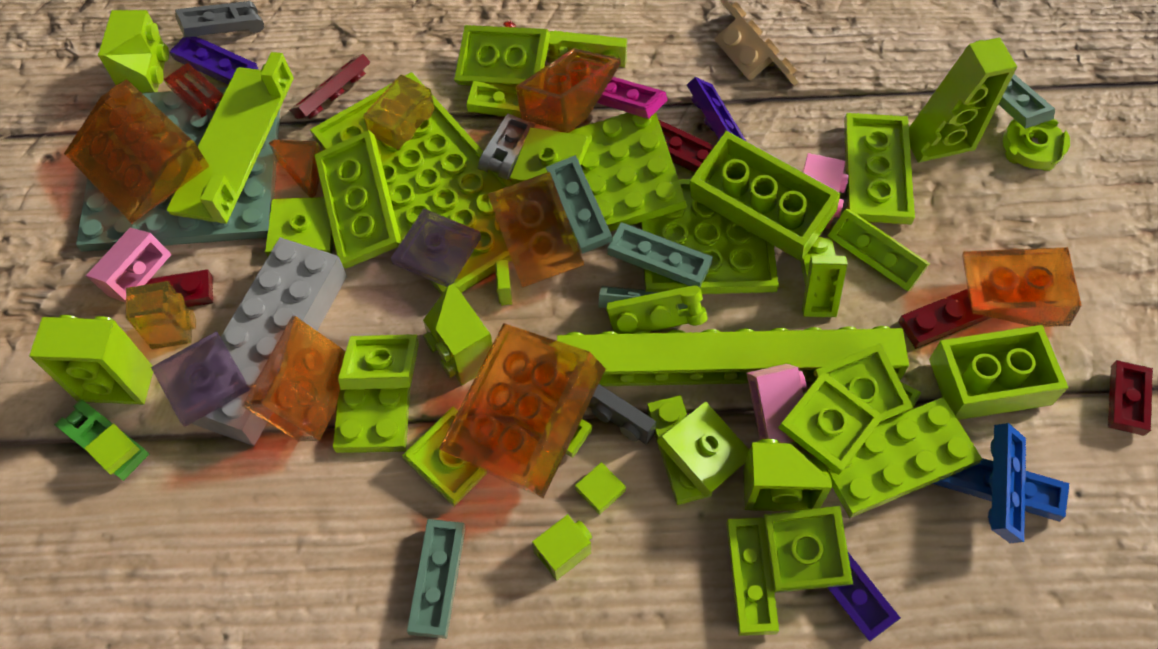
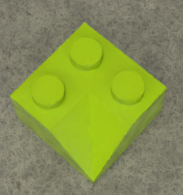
M112 10L98 56L121 95L158 92L159 84L163 82V69L165 62L169 60V49L163 43L159 35L158 26L156 23H153L147 10Z
M454 283L449 285L423 319L427 332L423 335V338L432 353L438 351L442 358L440 363L449 378L455 376L460 384L464 385L496 366L490 332Z
M762 439L758 442H752L743 468L745 510L799 511L821 508L832 489V481L825 465L820 460L810 458V455L799 452L791 443H780L776 439Z

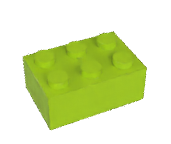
M71 315L42 317L29 355L77 402L82 399L85 402L145 405L154 367L116 321L109 317L96 316L94 319L77 318Z
M1043 325L940 340L929 358L942 397L945 398L958 420L1051 406L1069 388Z

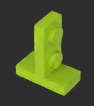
M818 237L801 262L805 283L802 304L803 317H837L848 263L846 256H836L832 238Z

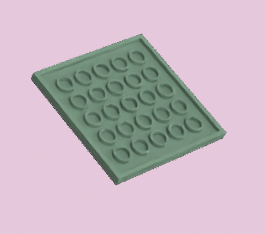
M227 87L101 96L76 246L81 252L110 250L129 228L150 232L163 246L267 238L272 199L275 198L280 110L227 224L170 215L167 208Z

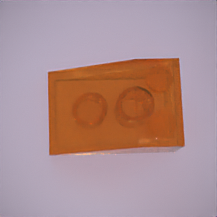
M573 48L515 86L522 120L557 129L560 132L568 133L574 130L577 125L588 118L621 65L620 58Z
M550 172L488 194L490 208L522 288L585 265Z
M1068 247L963 251L962 253L972 313L1028 326H1070L1082 306Z
M293 316L242 407L298 442L320 441L336 410L340 393L338 377L346 351L298 317Z

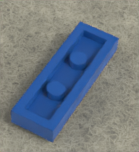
M1009 423L994 425V439L990 444L993 456V473L989 477L992 491V508L989 509L988 520L991 530L1009 543L1024 542L1026 437Z

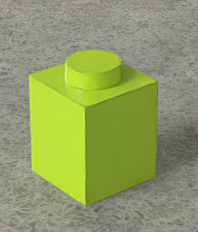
M567 514L532 541L533 551L557 581L591 554L590 540L592 535L580 520L575 523Z

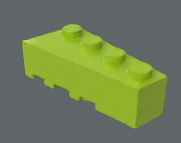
M1000 37L970 43L910 125V148L918 163L976 149L1017 69L1016 63Z

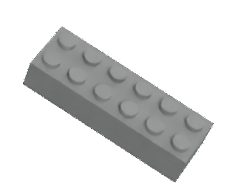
M279 237L179 406L180 410L192 424L255 446L347 277L339 256Z

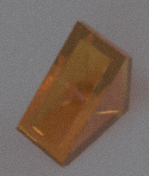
M277 139L269 142L277 162L310 198L315 197L320 181L314 155L321 152L318 142Z

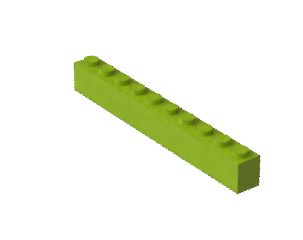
M846 326L833 330H822L819 327H810L804 330L774 328L770 331H754L744 328L735 332H720L715 329H708L702 332L688 333L682 330H672L668 333L637 331L633 334H617L616 332L606 331L590 335H584L580 332L557 335L558 387H567V378L572 373H583L601 386L747 384L748 372L783 364L798 367L799 371H802L806 382H815L816 378L813 372L816 369L879 343L882 344L899 380H901L909 367V360L903 328H890L888 326H877L872 329H856L855 327Z

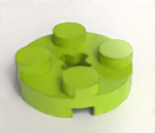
M1013 119L1003 136V145L1006 149L1005 157L1014 164L1019 163L1028 168L1050 171L1054 169L1056 164L1067 153L1070 147V136L1066 130L1063 133L1057 127L1059 122L1056 119L1026 129ZM1033 137L1038 138V143L1040 144L1032 142L1031 139Z

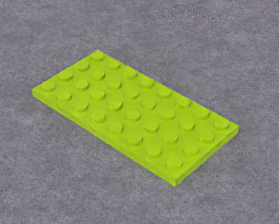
M412 72L310 129L313 138L323 150L367 130L375 135L402 247L441 295L453 283L461 293L495 272L496 261L508 260L509 263L553 234L550 224L509 179L500 178L498 173L490 170L484 172L478 169V163L484 151Z

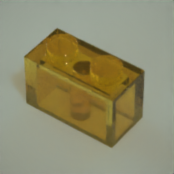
M400 74L363 115L367 129L375 135L376 139L399 150L406 141L412 139L418 127L431 117L435 109L431 89Z
M169 281L126 288V319L152 350L192 343V330L196 329L195 314L193 310H188L182 294L176 293Z

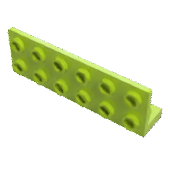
M271 52L261 70L241 67L236 69L167 208L170 215L227 224L294 79L283 53Z

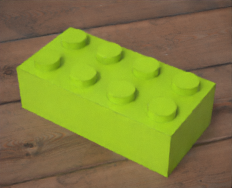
M725 131L690 179L692 199L801 262L836 213L840 193L728 131Z

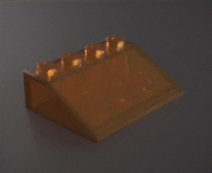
M127 79L114 86L99 98L64 152L65 156L131 224L209 167L195 142Z
M503 323L439 449L496 478L544 499L606 368L589 351Z

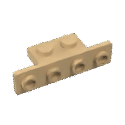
M721 0V3L735 20L717 35L714 40L747 79L751 81L773 62L793 86L797 85L799 82L793 75L797 71L796 68L786 57L781 61L776 56L780 51L769 38L765 42L760 38V35L763 33L753 20L749 23L745 21L743 17L747 14L736 1L731 5L728 0Z

